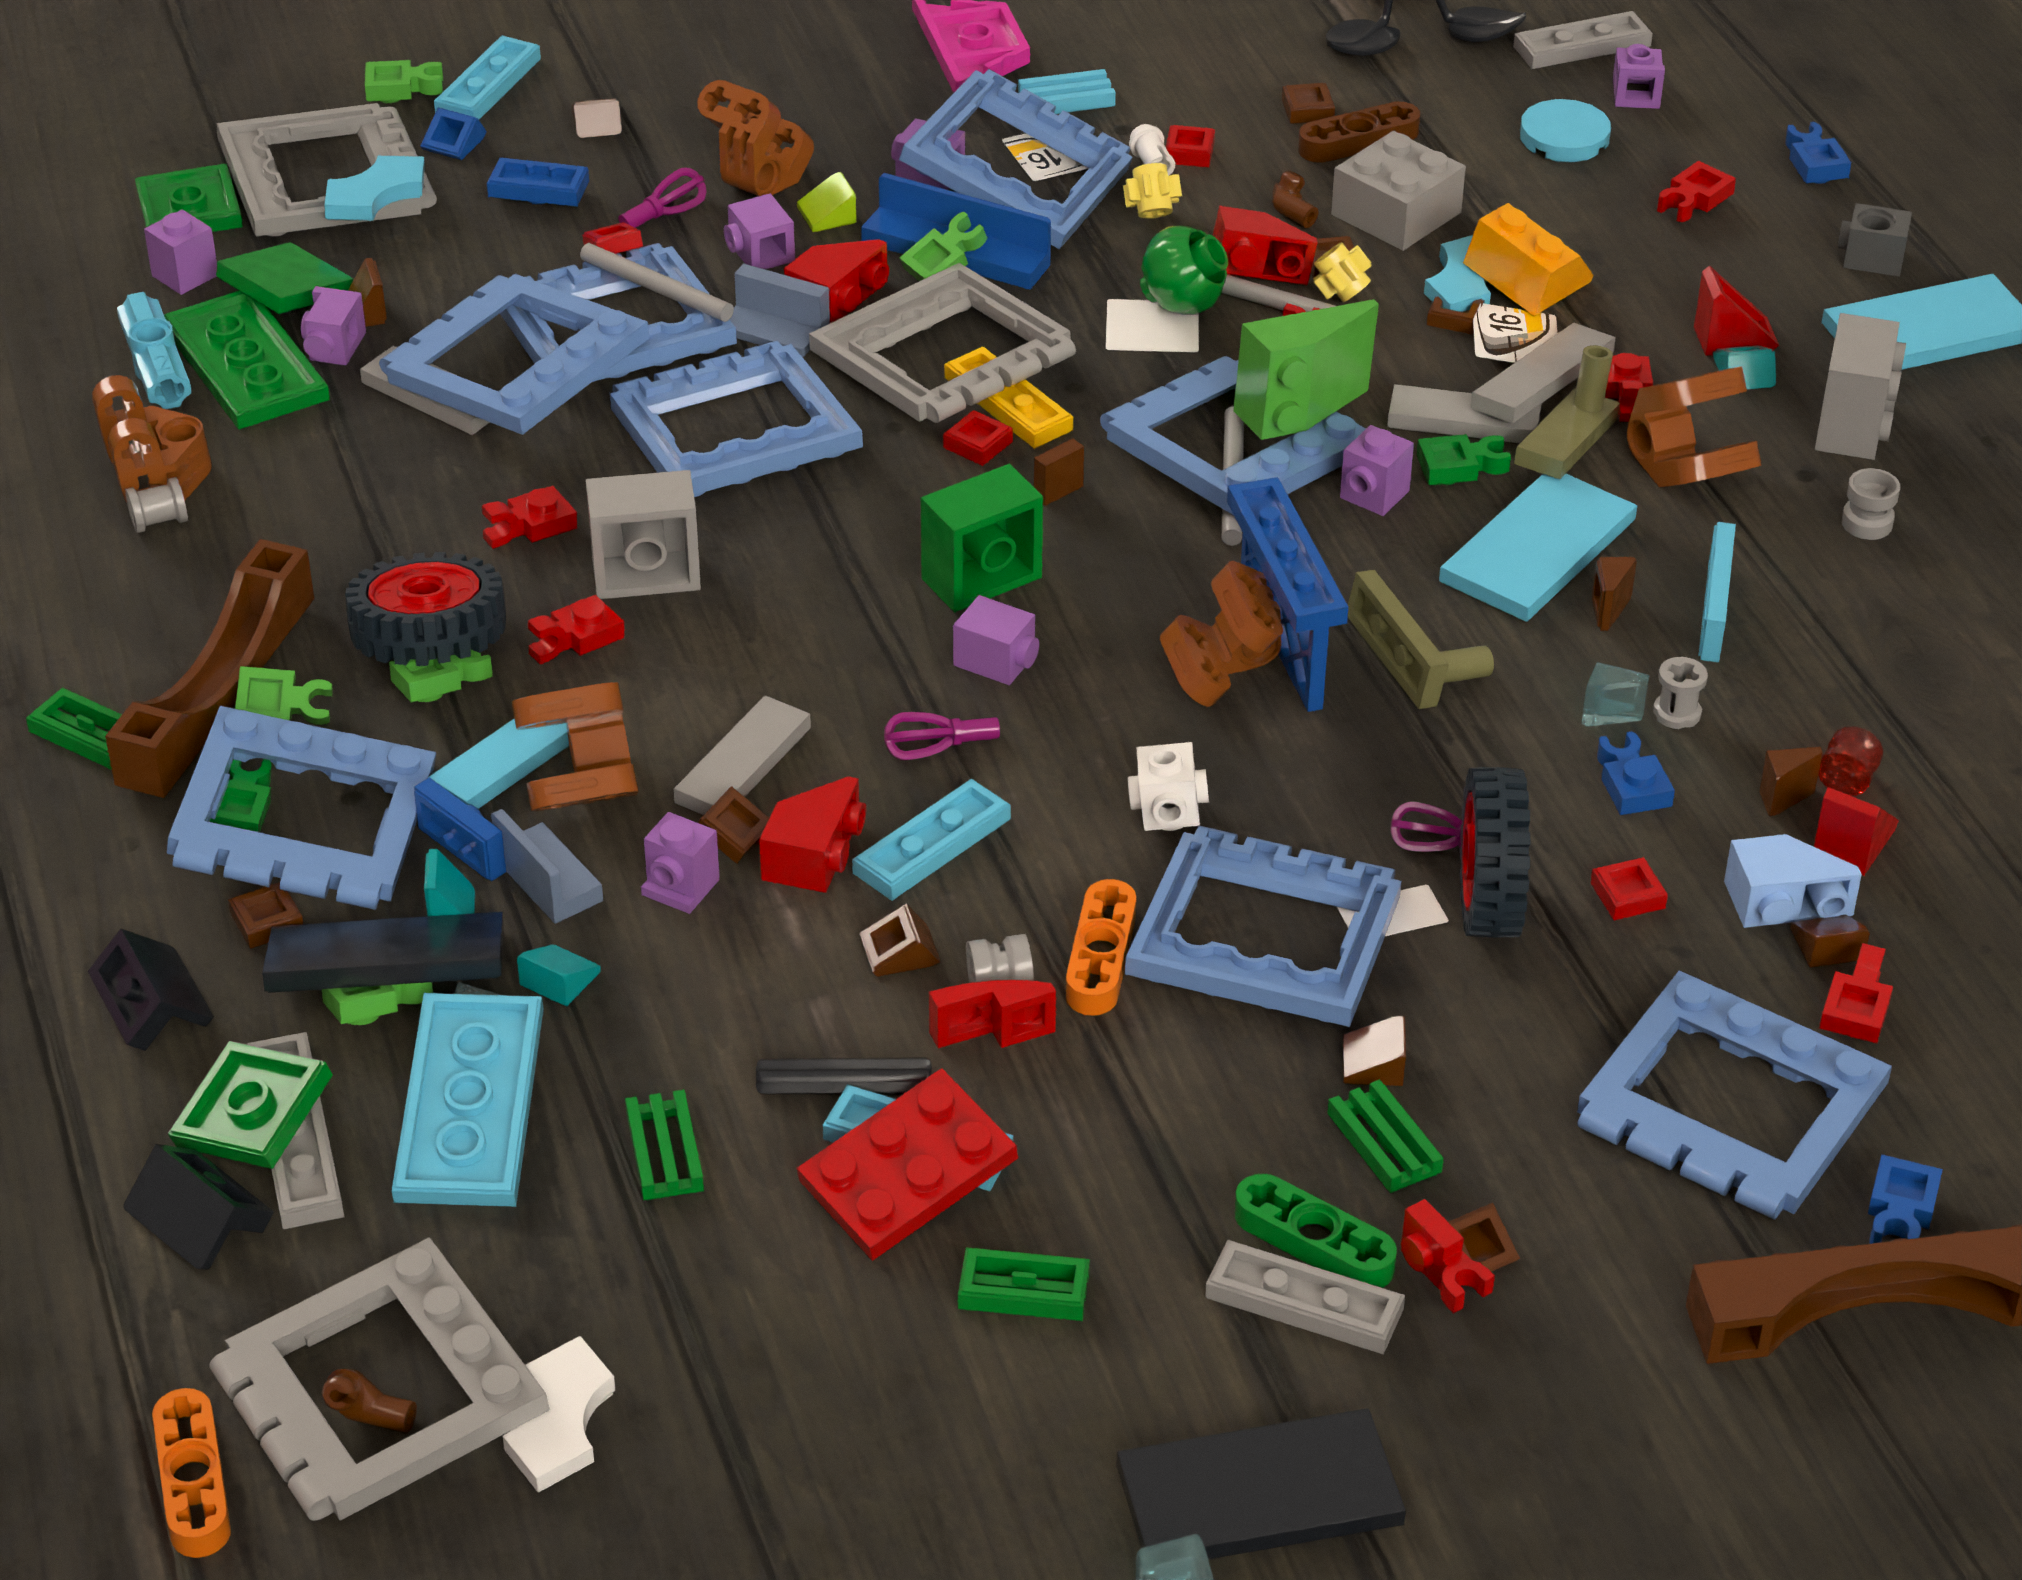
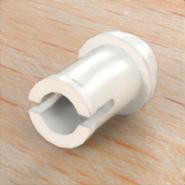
M1149 124L1136 127L1132 131L1129 141L1132 154L1139 157L1144 165L1151 163L1165 164L1169 176L1175 169V161L1164 145L1162 131Z

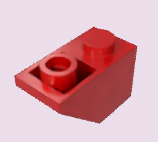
M1219 206L1213 236L1220 241L1228 257L1227 274L1308 285L1318 244L1317 238L1266 212Z
M877 239L812 246L784 268V275L829 287L830 323L854 311L859 304L888 282L887 242Z
M847 776L777 802L759 839L761 880L823 893L827 892L835 872L842 873L846 867L850 849L849 842L852 835L859 836L864 827L866 804L859 802V778Z

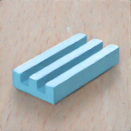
M1105 69L1018 80V93L1026 89L1056 106L1055 114H1059L1063 110L1075 112L1115 106L1116 92L1114 88H1111V82L1107 78Z

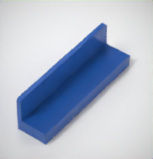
M883 173L879 177V208L861 227L862 241L880 239L887 242V250L904 254L933 228L942 235L949 230V223L952 218L961 212H965L968 214L972 226L964 233L972 231L980 224L983 226L987 236L983 246L974 251L964 252L968 261L967 268L980 276L1029 290L1049 268L1051 220L1048 217Z

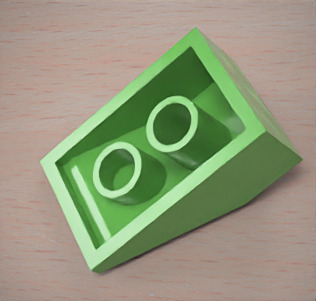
M1373 299L1243 323L1233 411L1261 440L1307 431L1367 392L1379 304Z

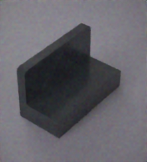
M120 929L87 971L126 1044L146 1051L172 1016L205 1027L214 1018L177 950L168 944Z
M155 1144L124 1202L125 1211L196 1269L203 1270L210 1269L231 1229L263 1233L274 1213L273 1210L197 1150Z

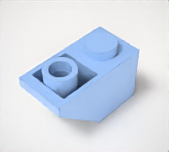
M1783 834L1731 840L1724 882L1744 928L1837 917L1845 914L1853 916L1862 874L1858 866Z

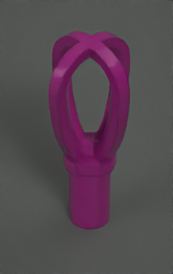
M680 168L661 181L652 194L646 197L641 204L619 215V223L625 222L636 228L652 218L657 219L662 215L679 214L698 206L706 197L705 179L691 168ZM688 176L692 178L691 181L659 199L661 193L680 177ZM696 187L698 188L696 198L680 205L665 207V205L687 194Z
M925 712L898 713L888 720L884 729L886 748L893 757L899 760L920 759L937 754L951 745H961L962 742L999 739L1000 726L997 717L960 720L959 718L948 719L937 714ZM900 722H927L943 727L894 732L896 725ZM944 738L937 744L910 751H902L895 744L898 742Z
M1407 802L1395 810L1391 820L1390 831L1392 839L1402 849L1421 852L1442 851L1456 846L1461 847L1460 833L1463 821L1442 808L1425 803ZM1416 811L1443 819L1455 828L1401 821L1405 813ZM1400 828L1454 837L1437 842L1407 841L1402 837Z

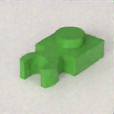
M411 60L366 62L365 92L367 101L395 103L400 100L412 99V92H420L425 95H439L443 92V69L441 62H427L418 67H411Z
M961 212L952 218L949 223V230L942 235L933 228L899 257L903 268L918 281L926 279L957 263L966 266L968 261L964 252L974 251L983 246L987 240L985 230L979 224L972 231L964 233L972 225L968 214Z
M471 650V657L460 659L456 655H451V662L440 664L436 658L429 660V666H416V660L410 659L406 666L395 664L394 661L389 662L391 681L410 702H431L441 698L445 693L460 690L461 681L475 682L492 677L491 657L489 655L481 656V652Z
M240 666L235 709L291 721L292 714H301L306 721L316 725H323L330 722L329 710L315 709L310 705V701L317 695L332 696L333 686L329 681L322 679L311 680L303 687L295 686V671Z
M432 982L322 989L323 1003L341 1024L365 1025L376 1021L381 1015L398 1012L397 1004L422 1003L424 993H433Z

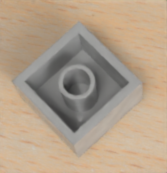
M1392 131L1335 167L1331 215L1404 251L1461 213L1466 166L1447 157L1442 152L1434 151L1410 139L1405 134Z
M1840 313L1815 445L1816 451L1875 460L1878 440L1889 441L1893 411L1906 349V343L1897 342L1900 322Z
M690 470L586 479L596 596L598 598L608 599L701 590L696 506Z

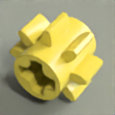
M1162 163L1145 164L1132 170L1133 178L1126 179V185H1123L1126 207L1137 206L1138 216L1146 219L1159 218L1173 212L1172 203H1178L1179 197L1182 196L1179 174L1168 176L1167 166Z
M1341 242L1324 253L1314 263L1320 274L1313 278L1314 283L1327 300L1336 293L1340 300L1345 302L1364 289L1371 281L1365 273L1372 266L1371 262L1358 245L1348 251Z

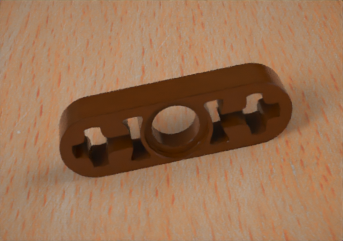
M1398 101L1308 122L1301 126L1299 130L1298 153L1305 160L1323 163L1353 156L1392 131L1405 134L1414 140L1419 134L1420 110L1413 104Z

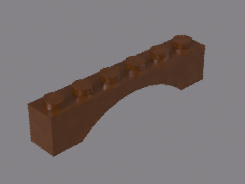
M259 539L235 570L230 590L217 624L191 668L174 686L162 695L147 701L132 702L106 734L105 738L115 786L165 798L205 745L219 707L233 708L236 704L240 666L263 668L315 599L308 550Z
M2022 1224L1999 1229L1973 1232L1959 1231L1940 1236L1914 1239L1899 1238L1889 1242L1855 1246L1840 1245L1830 1249L1796 1253H1775L1770 1256L1728 1261L1715 1260L1709 1263L1694 1264L1686 1300V1309L1707 1364L1768 1357L1787 1337L1810 1322L1840 1310L1873 1303L1916 1302L1943 1305L1980 1314L2010 1327L2022 1326Z

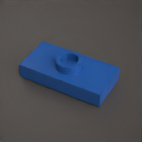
M499 158L487 182L488 197L522 200L532 204L549 203L578 207L589 183L588 167Z
M430 777L414 786L420 830L491 882L506 873L503 836L499 828L485 819L475 806L466 805Z

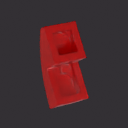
M990 980L929 991V1033L937 1048L989 1033L994 1034L1000 1047L1003 1048L1054 1033L1056 1030V989L1052 983L1032 980Z

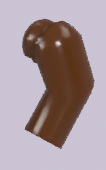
M1289 170L1284 171L1280 182L1275 183L1273 188V206L1277 212L1305 228H1310L1316 222L1319 211L1315 206L1302 200L1300 191L1305 185L1304 177Z
M343 1368L333 1371L323 1385L322 1397L325 1404L329 1408L339 1411L349 1420L402 1433H409L414 1424L417 1412L416 1402L384 1394L357 1370Z

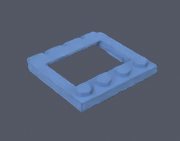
M990 69L984 74L975 70L906 142L899 160L915 168L920 174L933 178L957 193L1048 217L1051 220V245L1060 249L1127 172L1133 158L1129 155L1131 147L1104 132L1098 137L1094 136L1095 127L1064 110L1059 115L1055 114V105L1026 89H1023L1020 93L1015 92L1017 84ZM980 107L1089 169L1071 188L1068 198L1061 204L1054 199L1044 200L1037 197L1031 191V186L1014 177L1006 178L997 175L991 169V164L975 155L958 153L952 148L951 142L948 139Z
M660 243L627 251L626 259L709 294L673 246L663 248ZM587 262L582 263L583 269L580 270L574 264L539 273L537 282L587 300L641 287L636 283ZM678 302L687 313V317L683 321L678 323H665L661 321L648 325L650 338L594 381L623 377L631 371L654 365H668L680 358L699 353L709 354L717 351L719 348L737 344L736 327L730 319L723 322ZM514 305L509 306L500 313L534 363L559 347L555 341L554 332L544 319L539 318L538 314Z
M517 274L509 278L498 275L475 291L473 296H468L444 313L441 319H436L409 339V343L404 342L380 359L379 365L381 370L387 375L388 382L392 385L523 435L647 341L650 335L648 322ZM511 305L538 314L539 318L569 329L580 330L499 391L429 365Z
M778 341L745 349V357H741L738 352H733L700 361V369L698 370L693 364L656 373L654 374V382H651L645 376L613 385V393H610L611 410L657 473L690 470L694 497L700 496L706 491L731 484H743L752 478L773 472L792 470L798 465L819 459L838 457L844 452L863 447L861 428L793 345L782 346ZM782 381L810 415L811 420L808 424L799 427L782 425L765 430L764 435L757 439L745 440L736 438L719 443L718 447L711 452L698 453L689 451L682 453L675 444V437L658 415Z
M1223 356L1200 367L1198 371L1194 370L1167 383L1165 387L1160 386L1137 397L1131 403L1127 402L1114 408L1100 417L1101 426L1107 432V440L1232 515L1233 513L1227 503L1229 485L1278 477L1286 493L1289 494L1343 466L1344 449L1366 428L1357 424L1352 418L1334 412L1307 431L1295 433L1222 471L1152 430V428L1230 390L1236 389L1238 360L1235 361L1227 356Z
M220 706L168 836L167 854L174 855L173 867L213 875L217 865L225 866L224 878L270 887L273 877L281 878L280 890L326 899L330 888L337 890L336 902L376 910L379 899L391 901L417 823L414 786L433 774L436 752ZM254 758H264L270 760L276 769L297 774L306 770H319L328 775L330 781L353 786L364 781L379 784L386 793L393 794L389 808L385 809L374 842L373 856L210 822L211 818H216L229 784L230 774L228 772L233 759L246 762Z
M1198 826L1195 834L1184 832L1126 955L1125 975L1350 1027L1400 898L1402 881L1394 879L1395 869L1360 861L1355 862L1352 870L1346 869V858L1301 849L1297 858L1291 856L1292 847L1289 845L1253 837H1247L1244 845L1237 844V834L1204 826ZM1200 876L1359 911V913H1354L1341 945L1340 956L1342 957L1336 970L1323 967L1316 971H1305L1295 966L1291 959L1270 954L1260 958H1248L1240 954L1235 946L1213 941L1205 945H1192L1183 940L1181 934L1175 933L1180 919L1182 920Z
M1678 971L1580 1095L1577 1113L1581 1115L1578 1120V1127L1615 1145L1626 1135L1629 1137L1626 1144L1627 1151L1668 1170H1672L1676 1163L1681 1161L1683 1164L1680 1176L1720 1195L1726 1196L1731 1188L1735 1186L1738 1188L1735 1202L1775 1220L1782 1210L1795 1214L1888 1084L1892 1066L1682 971ZM1679 1029L1687 1034L1696 1032L1707 1033L1716 1038L1720 1049L1742 1059L1749 1056L1760 1057L1769 1062L1773 1073L1795 1083L1800 1081L1815 1082L1824 1088L1826 1097L1832 1100L1801 1139L1787 1162H1784L1635 1093L1631 1089L1634 1085L1637 1087L1641 1085L1665 1054L1667 1043Z

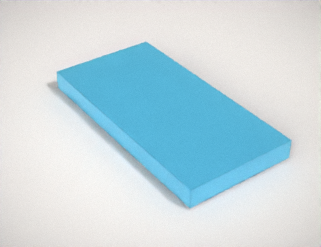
M1994 274L1824 309L1822 324L1834 338L1840 313L1900 322L1897 342L1906 343L1902 370L2022 344V304Z
M1542 474L1440 567L1439 581L1528 622L1636 519L1637 505L1568 474H1565L1561 479Z
M424 993L392 1185L394 1203L516 1207L544 1010L542 997Z

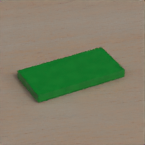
M236 291L164 314L165 319L172 325L176 347L238 430L330 400L329 388L326 382L268 308L243 292Z

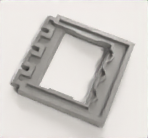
M378 103L217 123L218 141L255 236H281L286 232L367 222L368 220L325 219L324 204L326 196L318 197L315 200L291 203L268 145L358 134L371 166L375 163L378 155L418 156L397 109L394 107L380 108ZM424 172L423 193L420 198L402 199L392 202L381 208L374 220L421 214V209L434 206L437 198L426 173Z
M957 263L809 333L811 351L919 422L928 418L932 422L938 423L964 410L966 404L972 406L1003 391L1004 385L1011 387L1041 372L1042 367L1049 368L1073 356L1076 352L1075 345L1070 339V330L961 263ZM971 306L1028 341V343L932 390L923 387L908 377L904 370L876 353L884 348L895 345L896 342L921 330L929 329L934 324L948 317L964 312Z
M430 1237L226 1339L227 1350L216 1355L209 1364L210 1370L228 1397L233 1400L235 1408L255 1438L260 1441L261 1447L285 1482H288V1488L308 1518L313 1521L320 1520L332 1513H335L338 1519L342 1520L550 1410L546 1392ZM398 1298L473 1403L356 1464L283 1356L305 1345L310 1347L364 1320L366 1314Z

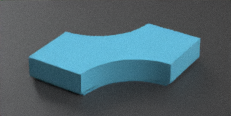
M378 155L375 163L358 175L341 179H328L324 204L325 219L373 221L377 212L392 202L402 199L420 198L423 193L424 157Z
M1473 235L1442 243L1439 258L1444 269L1437 275L1425 279L1424 294L1432 302L1438 296L1443 301L1442 308L1459 312L1467 311L1470 309L1473 301L1478 299L1485 300L1484 304H1490L1491 292L1485 285L1487 281L1463 263Z

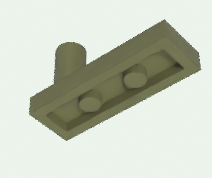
M1590 345L1583 349L1576 388L1517 446L1514 464L1561 479L1616 422L1620 402L1605 398L1613 357L1610 349L1598 345Z
M1375 570L1356 572L1348 602V618L1418 709L1436 707L1444 683L1489 677L1492 674L1494 659L1491 650L1486 645L1439 652Z

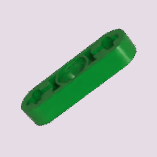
M1270 1174L1248 1176L1237 1186L1235 1220L1246 1232L1311 1266L1384 1288L1392 1281L1395 1273L1397 1247L1394 1240L1385 1232ZM1308 1224H1318L1326 1227L1331 1232V1235L1324 1239L1314 1240L1306 1238L1298 1230Z

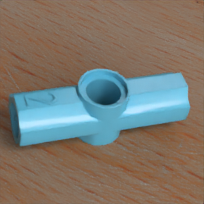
M145 292L127 295L125 302L117 307V314L132 354L135 375L142 381L150 403H156L163 409L180 407L185 397L191 394V385L175 345L172 325L165 319L158 299L148 297Z

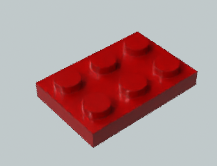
M941 1068L798 1166L797 1173L800 1183L873 1261L1018 1159L1017 1145Z

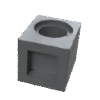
M1856 203L1852 221L1842 220L1837 248L1846 249L1843 268L1900 277L1912 212Z

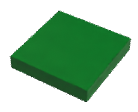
M225 163L135 178L137 194L146 227L162 220L166 215L180 210L186 211L211 227L212 232L243 227L237 198L228 166Z
M291 242L217 261L216 276L278 314L314 305L312 291L315 286L348 291L354 279Z
M229 1041L168 1135L176 1147L195 1149L201 1153L273 1169L333 1074L325 1061Z

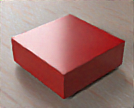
M1170 125L1166 149L1174 158L1175 164L1210 167L1215 143V129Z
M625 222L590 230L582 234L584 245L591 243L614 254L643 247L640 230Z
M975 410L971 411L943 434V448L982 466L1013 442L1012 427Z
M1644 857L1592 869L1590 883L1613 920L1666 909L1668 894Z

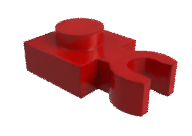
M1697 161L1672 178L1670 188L1660 192L1657 211L1663 213L1669 208H1678L1676 221H1688L1692 217L1694 208L1708 212L1733 195L1736 178L1701 161Z

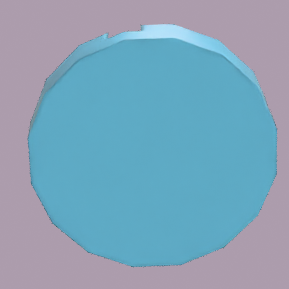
M1566 99L1542 101L1529 107L1522 115L1520 140L1531 152L1535 153L1536 148L1546 152L1545 158L1556 162H1579L1597 156L1600 148H1607L1610 140L1611 124L1605 113L1591 104Z

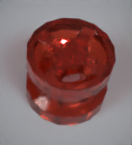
M1843 727L1837 730L1828 743V749L1822 755L1818 774L1820 781L1826 788L1829 787L1849 796H1857L1865 792L1873 780L1874 772L1880 766L1883 759L1884 751L1881 742L1874 734L1859 727Z

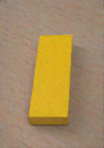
M985 347L978 348L945 363V378L950 381L997 357ZM1026 379L1011 387L1004 385L1003 391L977 403L1001 423L1012 427L1013 432L1033 448H1037L1073 431V416Z

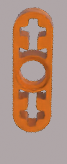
M1115 879L1100 880L1093 883L1085 893L1066 973V1001L1074 1011L1080 1014L1095 1016L1107 1013L1115 1007L1118 1001L1125 970L1126 955L1129 951L1136 920V893L1129 884ZM1107 906H1114L1112 920L1103 918V912ZM1094 941H1108L1114 944L1116 948L1109 952H1095L1089 949L1087 945ZM1090 973L1100 975V982L1096 985V989L1088 988Z
M176 1389L162 1396L155 1404L152 1413L165 1515L171 1543L175 1550L187 1557L200 1558L216 1553L227 1543L231 1534V1526L217 1431L210 1399L203 1392L196 1389ZM191 1417L190 1423L193 1438L180 1439L178 1419ZM200 1462L209 1467L205 1475L194 1481H181L174 1477L175 1472L187 1463ZM202 1504L205 1526L199 1529H192L190 1506Z

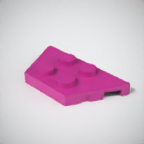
M912 0V10L953 93L975 70L984 74L990 69L1004 76L1030 63V46L1007 3L951 0V6L926 4V0Z

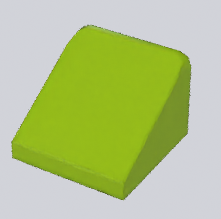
M842 172L831 175L797 201V208L812 232L856 223V196Z

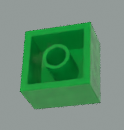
M1010 463L920 497L921 579L954 613L969 607L979 595L990 599L1042 578L1043 496Z

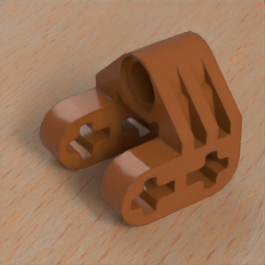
M716 80L706 85L699 94L697 101L698 109L707 120L720 128V172L724 183L757 196L770 193L774 195L797 184L814 151V142L811 136L795 123L781 119L778 107L761 93L723 80ZM728 100L730 102L727 108L720 105L716 106L719 101L726 102ZM782 142H786L789 144L794 143L792 148L785 147L784 149H782L780 147Z
M1742 366L1639 389L1627 427V441L1634 457L1659 487L1702 481L1762 466L1757 440L1703 452H1695L1696 438L1691 413L1686 406L1746 392L1747 388Z
M121 375L109 376L102 379L95 386L92 392V401L103 443L111 462L114 463L124 500L126 501L125 489L134 487L136 491L166 485L167 480L177 477L184 500H186L212 469L203 423L198 418L156 406L144 407L135 383L128 377ZM122 396L124 409L114 411L112 398ZM147 475L149 487L139 489L138 477Z
M1236 561L1228 562L1211 581L1212 590L1222 609L1215 617V624L1213 626L1189 616L1179 615L1160 635L1161 644L1182 689L1193 700L1207 707L1213 706L1230 688L1231 681L1228 674L1247 671L1268 664L1276 658L1281 649L1283 627L1281 624L1280 607L1274 601L1273 593L1270 587L1267 586L1264 574Z
M618 682L542 693L512 701L516 729L518 730L566 723L575 772L526 783L531 811L551 810L579 804L584 805L596 801H607L638 794L634 765L631 764L622 717L624 709Z

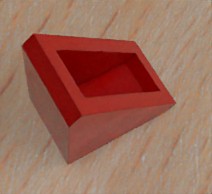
M1711 266L1702 271L1694 329L1705 356L1713 355V351L1721 348L1759 345L1770 348L1772 351L1776 349L1779 343L1768 317Z
M1827 787L1823 797L1814 847L1858 866L1862 876H1865L1894 833L1899 820L1881 807Z

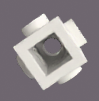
M1192 742L1137 747L1138 776L1128 777L1131 810L1142 809L1144 831L1159 829L1174 831L1183 827L1200 826L1198 803L1209 802L1206 769L1195 770Z

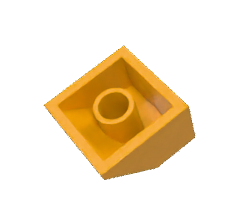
M1509 203L1479 219L1463 261L1466 266L1533 316L1589 284L1594 276L1580 255L1566 246L1561 239L1551 235L1528 218L1523 211Z

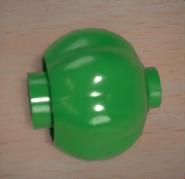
M1170 226L1161 230L1151 239L1143 256L1141 268L1144 277L1140 280L1143 294L1150 302H1158L1164 309L1183 315H1194L1208 310L1220 297L1226 282V268L1228 267L1226 251L1216 237L1207 235L1198 229L1188 226Z

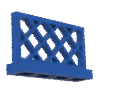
M1275 477L1229 485L1227 503L1243 532L1241 563L1264 574L1267 586L1270 587L1273 593L1274 601L1280 607L1283 633L1281 635V649L1278 655L1307 712L1323 709L1329 627L1347 624L1348 605L1279 478Z

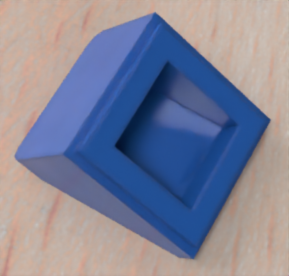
M438 107L420 147L422 150L462 160L483 140L487 131L476 117Z

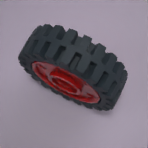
M423 552L414 553L413 559L406 560L403 555L394 557L390 565L381 561L373 564V570L365 568L358 573L359 578H352L349 582V588H346L345 592L347 621L353 646L357 650L361 649L362 654L368 658L375 655L376 661L387 663L394 658L395 664L406 666L413 659L416 660V666H429V660L436 658L440 664L451 662V655H456L460 659L471 657V650L480 653L488 649V643L495 644L500 639V634H503L506 629L505 597L500 573L495 572V567L489 563L483 565V560L473 557L467 561L464 554L455 553L451 558H447L446 552H435L433 557L425 558V553Z
M1469 768L1463 794V822L1460 833L1462 840L1460 848V898L1465 935L1489 938L1520 937L1525 923V912L1527 911L1526 893L1529 891L1528 869H1530V810L1528 809L1529 792L1527 791V778L1525 777L1524 770L1518 768Z

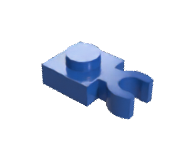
M1810 122L1808 133H1801L1796 130L1794 125H1788L1785 144L1790 149L1789 159L1805 183L1821 184L1830 180L1849 178L1852 162L1835 138H1821L1822 127L1818 123Z
M1633 731L1626 732L1624 748L1612 746L1606 736L1599 738L1597 759L1603 766L1602 782L1620 815L1672 807L1675 790L1656 755L1640 757L1641 740Z
M1881 1154L1868 1210L1869 1215L1876 1216L1871 1230L1870 1244L1882 1242V1238L1886 1235H1897L1907 1239L1920 1238L1921 1228L1929 1229L1943 1169Z

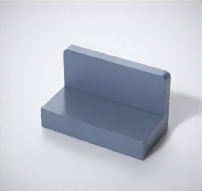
M743 263L734 273L736 306L730 321L736 327V338L758 345L778 341L782 346L792 344L802 357L810 351L809 333L830 324L829 287Z
M503 809L491 813L492 824L502 831L506 872L554 924L603 901L602 884L543 822L523 831Z

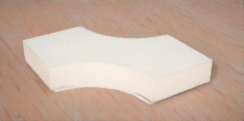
M581 1336L525 1365L546 1392L550 1410L503 1435L505 1452L537 1492L548 1488L594 1462L593 1447L585 1435L586 1426L594 1410L611 1397L615 1391L613 1374Z

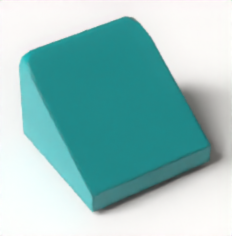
M1756 345L1721 348L1713 351V359L1719 370L1742 366L1747 389L1775 386V351H1772V349Z
M429 849V853H426L424 883L428 916L475 913V889L473 885L438 849Z
M554 944L523 952L517 958L520 985L566 1007L601 972L600 965Z

